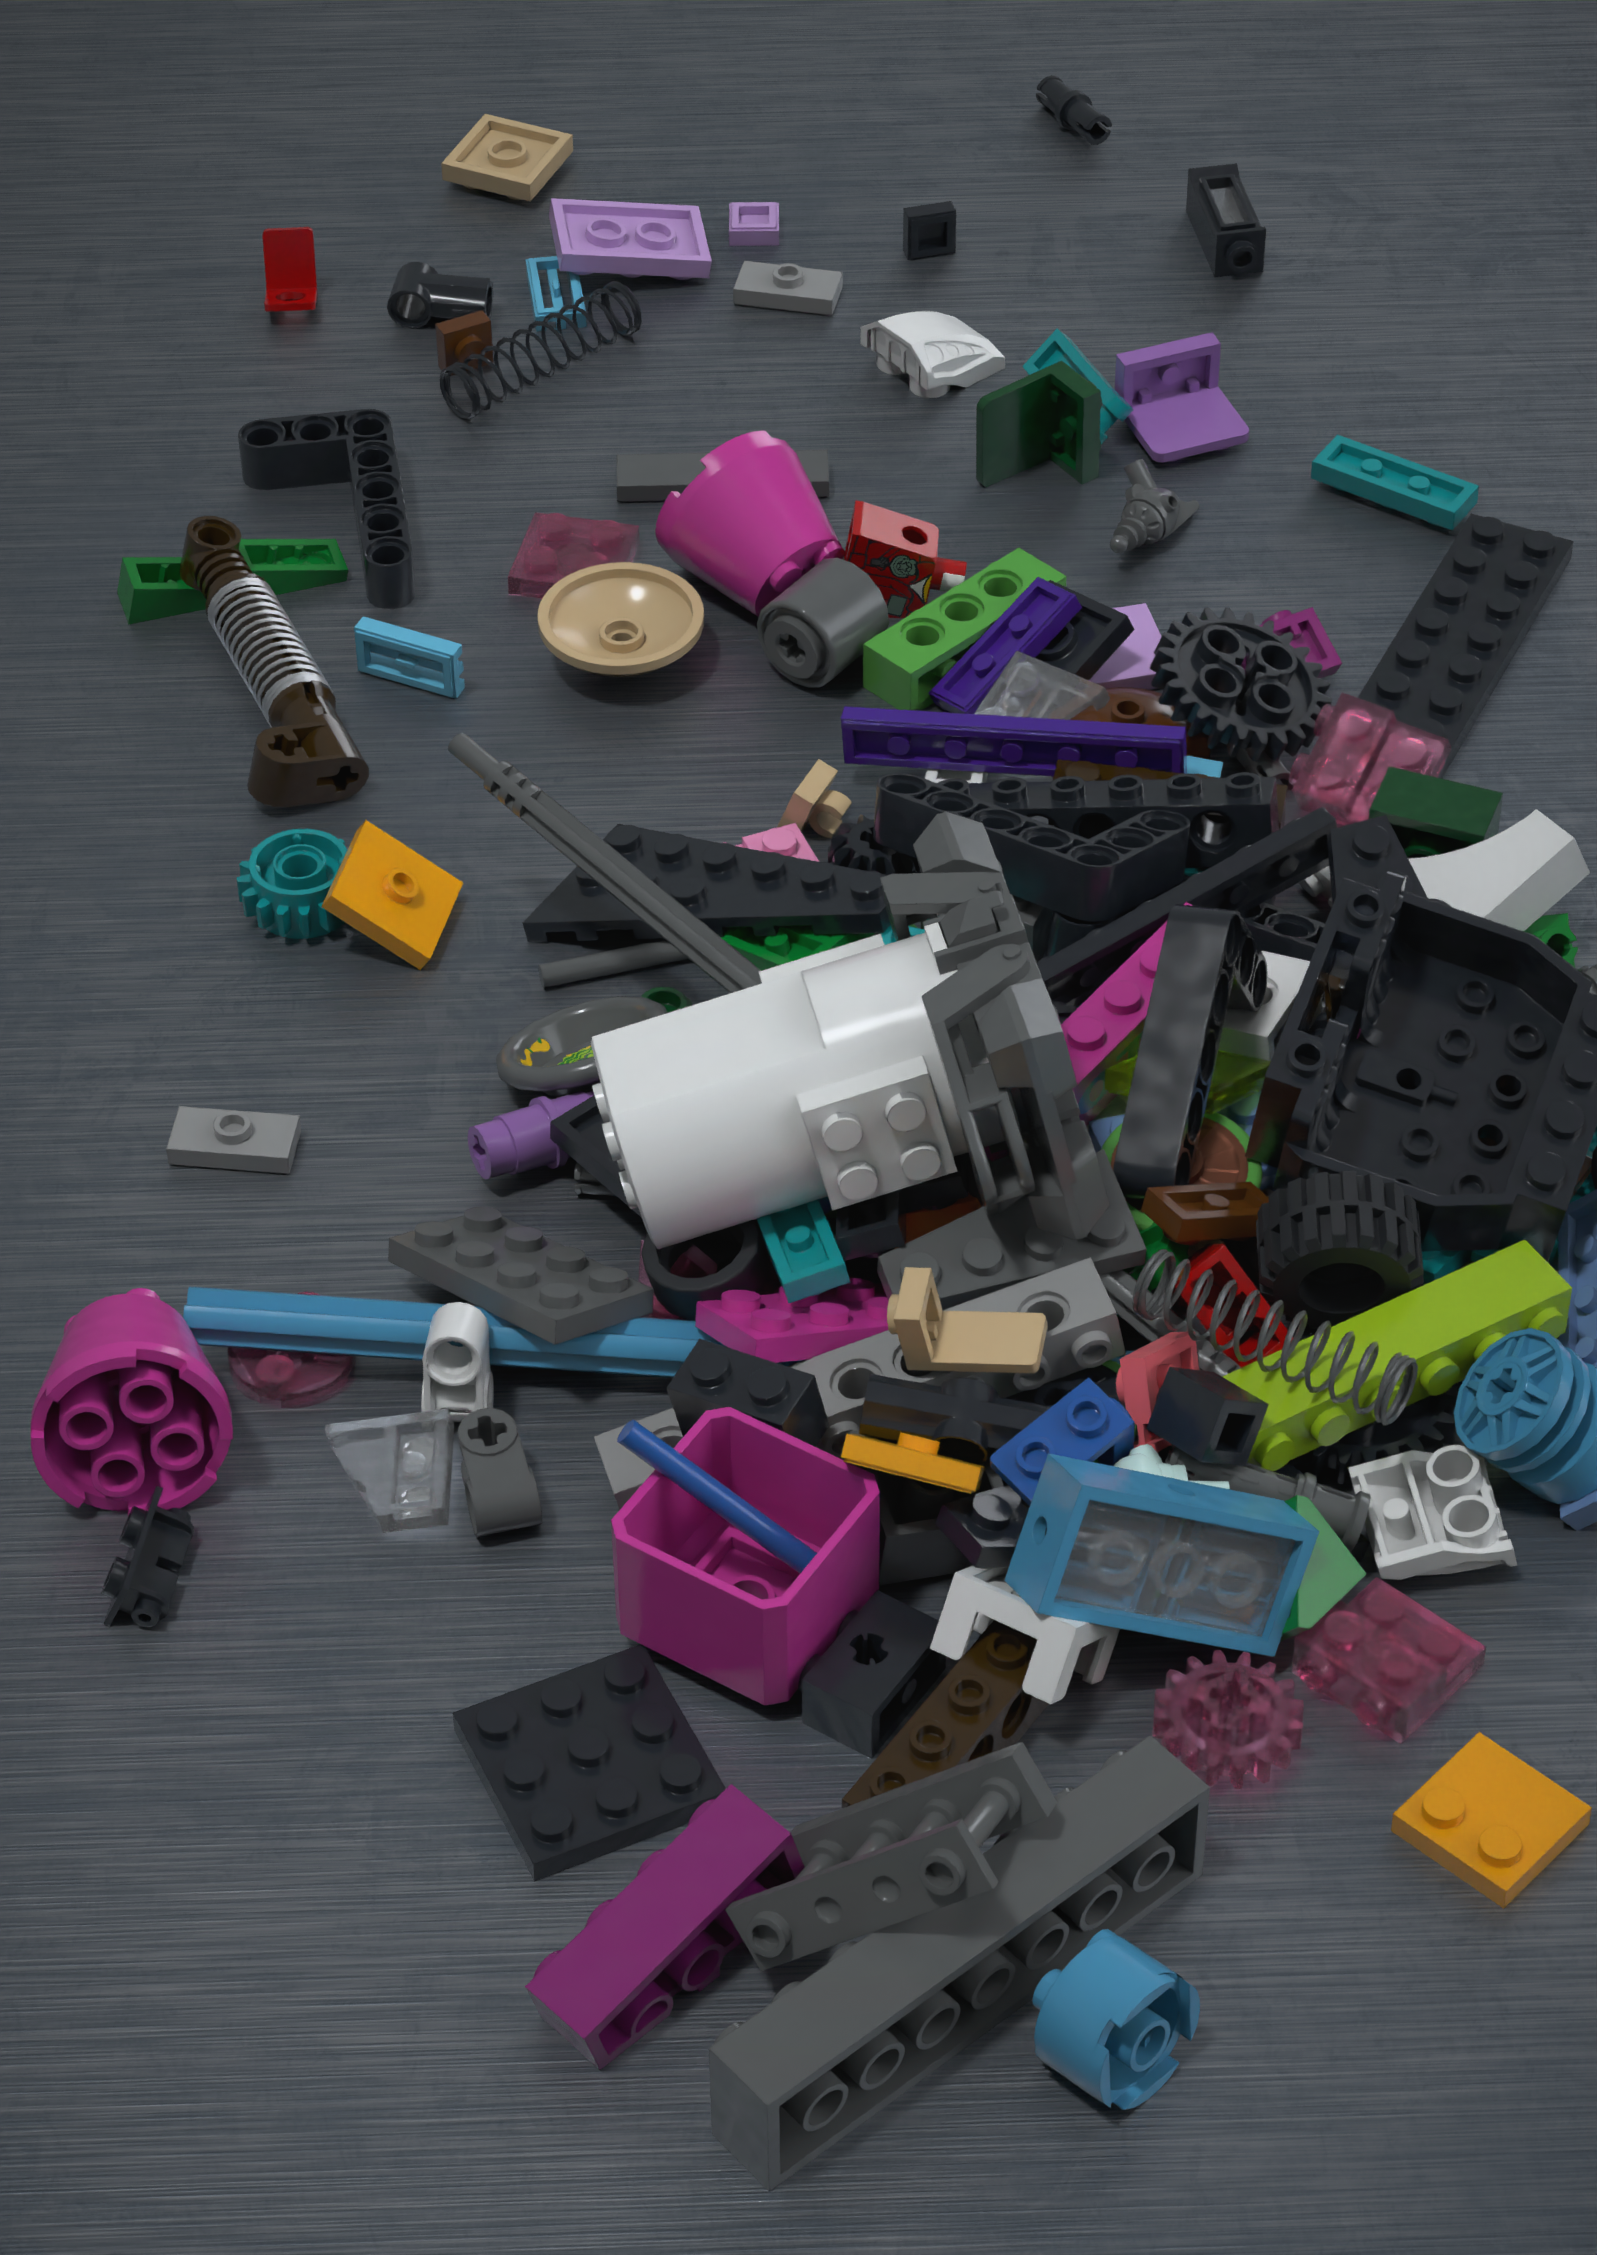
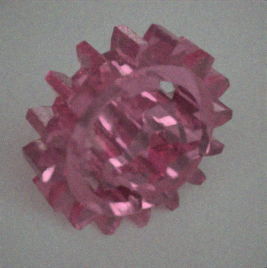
M1216 1650L1213 1653L1212 1664L1205 1666L1196 1657L1191 1656L1187 1658L1186 1675L1170 1669L1166 1673L1165 1689H1156L1153 1738L1162 1739L1161 1745L1176 1758L1181 1756L1180 1761L1193 1773L1197 1769L1204 1771L1205 1783L1209 1787H1213L1220 1776H1229L1235 1789H1242L1244 1775L1251 1773L1264 1784L1270 1781L1271 1764L1287 1769L1291 1763L1292 1750H1298L1301 1747L1304 1703L1303 1700L1293 1699L1294 1681L1292 1679H1285L1275 1682L1276 1665L1272 1662L1263 1665L1258 1670L1250 1667V1653L1243 1652L1236 1663H1227L1222 1651Z

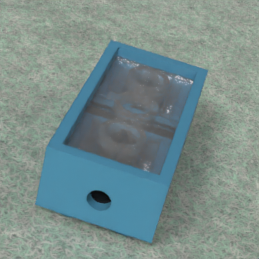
M1048 1453L1004 1581L1038 1614L1275 1657L1287 1618H1289L1294 1598L1302 1582L1320 1531L1286 1504L1284 1500Z

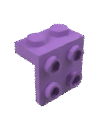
M1213 332L1116 354L1115 391L1133 408V411L1124 421L1149 456L1156 462H1173L1184 457L1209 451L1224 450L1231 446L1246 443L1249 439V427L1218 387L1221 343Z

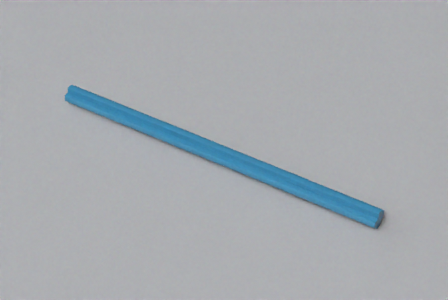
M189 1287L183 1318L200 1346L422 1361L432 1317L440 1307L446 1304ZM474 1306L481 1310L487 1318L490 1366L673 1378L699 1339L725 1346L695 1327L696 1321L637 1317L554 1345L479 1306ZM449 1341V1342H447V1343H449V1344H451V1345H453V1346H458V1347L464 1346L463 1344H461V1343H459V1342H454V1341ZM1125 1351V1352H1126L1125 1355L1116 1357V1358L1111 1359V1360L1117 1362L1118 1364H1120V1358H1122V1357H1124V1356H1126V1355H1128V1354H1130V1353H1132V1352H1134V1351ZM804 1360L779 1362L778 1364L790 1366Z

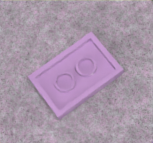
M551 198L549 219L560 271H568L577 275H589L592 273L621 274L631 278L642 275L670 276L677 280L709 278L712 260L699 206Z

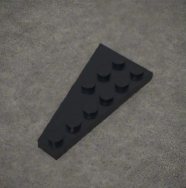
M617 824L603 839L720 937H724L726 927H752L755 936H776L780 927L809 925L814 935L884 933L891 925L880 880L881 877L888 875L876 871L853 869L832 865L828 862H817L785 856L776 852H764L733 846L729 843H717L686 837L681 834H670L639 828L634 825ZM578 866L523 922L528 942L548 941L550 932L575 931L578 941L599 940L602 932L610 930H632V934L636 939L663 938Z

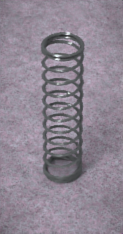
M1161 1249L1153 1254L1145 1264L1135 1285L1132 1297L1133 1310L1141 1318L1152 1321L1164 1316L1167 1328L1173 1331L1187 1325V1331L1192 1340L1200 1341L1210 1336V1341L1215 1351L1222 1352L1233 1346L1237 1359L1242 1362L1257 1356L1258 1365L1263 1372H1270L1281 1366V1373L1286 1382L1293 1383L1304 1377L1306 1387L1310 1393H1318L1328 1387L1333 1403L1341 1404L1352 1397L1353 1406L1357 1414L1364 1415L1374 1409L1377 1423H1382L1383 1425L1393 1423L1405 1408L1417 1378L1418 1366L1415 1358H1409V1355L1402 1356L1401 1352L1394 1354L1383 1374L1377 1398L1368 1407L1360 1408L1358 1403L1359 1389L1367 1379L1376 1361L1379 1351L1377 1342L1371 1343L1365 1350L1357 1368L1353 1388L1341 1398L1336 1397L1334 1382L1352 1351L1355 1341L1353 1331L1346 1333L1338 1345L1329 1377L1320 1386L1313 1387L1310 1381V1372L1329 1339L1331 1332L1330 1321H1325L1319 1326L1309 1347L1305 1367L1296 1376L1292 1377L1287 1374L1286 1363L1306 1327L1308 1319L1306 1310L1299 1312L1293 1319L1285 1337L1281 1357L1273 1365L1266 1366L1263 1363V1349L1271 1340L1284 1311L1282 1300L1276 1301L1268 1311L1261 1327L1257 1348L1247 1356L1241 1355L1239 1339L1248 1329L1259 1307V1290L1252 1291L1242 1305L1237 1318L1234 1337L1227 1344L1218 1345L1215 1335L1216 1329L1226 1317L1237 1291L1236 1280H1230L1225 1284L1214 1306L1210 1328L1203 1334L1197 1335L1192 1329V1319L1200 1311L1209 1295L1214 1280L1212 1269L1204 1271L1200 1276L1190 1298L1187 1317L1181 1323L1175 1325L1169 1320V1309L1179 1298L1185 1287L1191 1269L1190 1261L1185 1259L1176 1267V1259L1173 1252ZM1165 1260L1158 1287L1146 1305V1293L1151 1279ZM1184 1268V1272L1179 1282V1285L1177 1286L1174 1294L1172 1295L1173 1288L1175 1286L1177 1278L1180 1275L1182 1269ZM1207 1278V1282L1203 1290V1293L1196 1304V1300L1201 1290V1287ZM1229 1289H1230V1293H1229V1296H1228V1298H1227V1301H1226V1303H1225V1305H1224V1307H1223L1221 1313L1219 1314L1220 1309H1221V1306H1222V1303H1223V1301H1224V1298H1225V1296L1227 1295V1293H1228V1291H1229ZM1254 1299L1253 1304H1252V1307H1251V1309H1250V1312H1249V1314H1248L1246 1320L1244 1321V1318H1245V1315H1246V1313H1247V1310H1248V1308H1249V1306H1250L1252 1300ZM1164 1302L1163 1308L1158 1313L1154 1314ZM1276 1310H1277V1313H1276V1316H1275V1318H1274V1320H1273V1323H1272L1270 1329L1268 1330V1327H1269V1325H1270V1322H1271V1320H1272V1318H1273V1316H1274V1314H1275V1312H1276ZM1299 1322H1300V1325H1299V1327H1298V1329H1297V1332H1296V1334H1295V1336H1294V1338H1293V1340H1292V1337H1293V1335H1294V1332H1295V1330H1296V1327L1298 1326V1324H1299ZM1405 1370L1398 1393L1387 1410L1394 1387Z

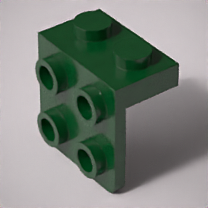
M1059 361L983 396L978 401L976 407L977 481L983 486L989 487L1049 459L1080 484H1085L1099 477L1101 391L1063 361Z

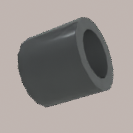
M839 558L823 559L760 611L757 621L758 637L766 657L781 674L793 683L807 688L823 687L863 654V644L888 628V608L880 589L867 573L853 563Z

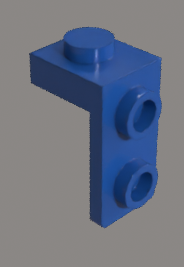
M1088 1377L994 1452L990 1457V1466L1030 1506L1048 1453L1089 1462L1097 1459L1101 1464L1114 1466L1120 1459L1129 1456L1130 1450L1134 1448L1135 1422L1128 1411L1117 1400L1108 1397Z

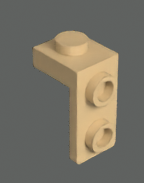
M905 1267L900 1292L890 1296L887 1308L888 1329L890 1334H898L907 1370L1036 1373L1039 1370L1048 1327L1046 1316L1043 1313L943 1311L931 1268Z

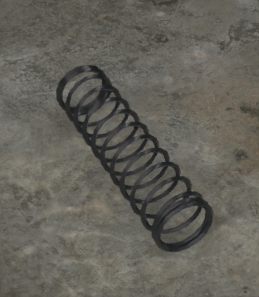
M611 281L603 289L593 291L590 297L579 298L576 300L575 305H565L560 309L559 313H550L545 316L543 321L531 323L528 329L517 330L513 333L512 338L503 337L497 342L496 346H486L481 350L480 355L471 354L466 357L464 363L455 362L441 371L439 380L440 389L448 407L460 418L470 420L479 414L480 409L485 411L490 409L491 397L503 403L507 398L508 390L519 394L522 392L524 382L533 386L538 384L539 373L543 376L551 377L554 375L555 365L559 368L567 369L570 366L571 357L582 361L585 359L587 349L591 352H599L602 341L612 345L616 342L618 333L628 337L637 332L642 323V312L635 295L622 283ZM610 288H616L627 299L634 315V325L627 306L615 293L610 291ZM599 293H601V303L594 299ZM609 295L625 311L629 328L624 326L615 316L611 308ZM588 301V313L579 308V304ZM592 302L604 311L612 325L614 336L611 340L606 339L599 331L593 318ZM573 310V322L563 316L565 311ZM577 311L581 312L591 323L598 339V346L596 348H592L584 340L578 328ZM557 318V330L547 324L548 320ZM561 319L565 320L576 332L582 345V355L576 356L567 346L562 334ZM536 326H542V339L537 334L531 332ZM545 327L549 328L562 343L567 357V362L564 365L560 364L552 355L547 344ZM526 334V347L516 341V337ZM530 336H533L546 351L551 364L550 372H544L535 361L530 347ZM505 342H510V355L500 349V346ZM514 344L518 345L530 359L535 372V379L533 381L528 380L520 370L515 359ZM488 351H494L495 365L484 357V354ZM498 352L505 356L514 367L520 384L518 389H513L504 378L499 366ZM478 359L479 373L474 368L468 366L471 360ZM482 360L499 377L504 392L501 398L497 397L488 386L483 373ZM466 369L470 370L482 384L487 396V405H481L478 389L473 379L466 372ZM452 372L458 375L464 383L466 392L472 401L473 409L471 413L464 411L457 404L450 385V375Z

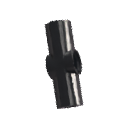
M870 1374L859 1434L898 1441L900 1432L940 1442L937 1455L980 1465L1051 1407L1000 1398L998 1392L992 1386L970 1378H953L943 1382L941 1386Z

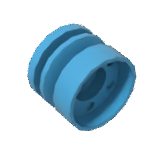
M1533 1328L1510 1332L1491 1344L1472 1364L1459 1388L1454 1409L1456 1433L1468 1449L1478 1456L1485 1457L1494 1467L1507 1471L1513 1480L1541 1499L1560 1504L1580 1500L1596 1490L1597 1367L1583 1362L1576 1352L1568 1347H1564L1551 1334Z

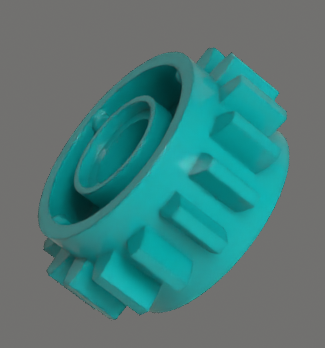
M292 829L276 833L263 840L257 847L252 848L249 861L240 862V876L236 877L239 902H243L244 915L246 917L255 916L259 928H265L275 935L292 939L319 937L342 926L345 923L321 906L347 852L345 841L320 830Z

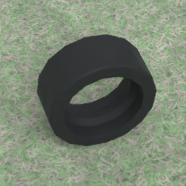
M756 1219L701 1236L706 1241L730 1240L742 1245L740 1252L732 1263L719 1272L702 1278H683L671 1273L674 1263L681 1254L688 1250L687 1241L657 1249L652 1243L648 1232L646 1233L641 1252L645 1271L654 1289L656 1299L669 1313L689 1321H696V1304L698 1301L721 1300L722 1293L729 1290H748L760 1293L767 1283L771 1262Z

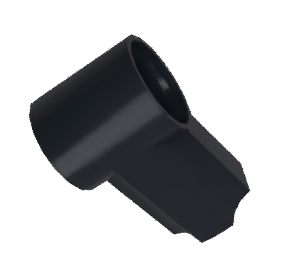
M409 262L398 271L388 299L387 310L395 323L410 329L420 328L426 325L429 320L447 321L481 310L491 319L494 297L493 282L490 281V278L438 274L433 267L426 263Z

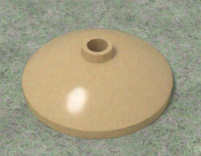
M632 562L599 564L567 575L555 583L543 596L537 616L540 637L551 653L579 670L610 677L642 675L672 664L693 648L699 640L704 627L703 603L691 584L666 569Z

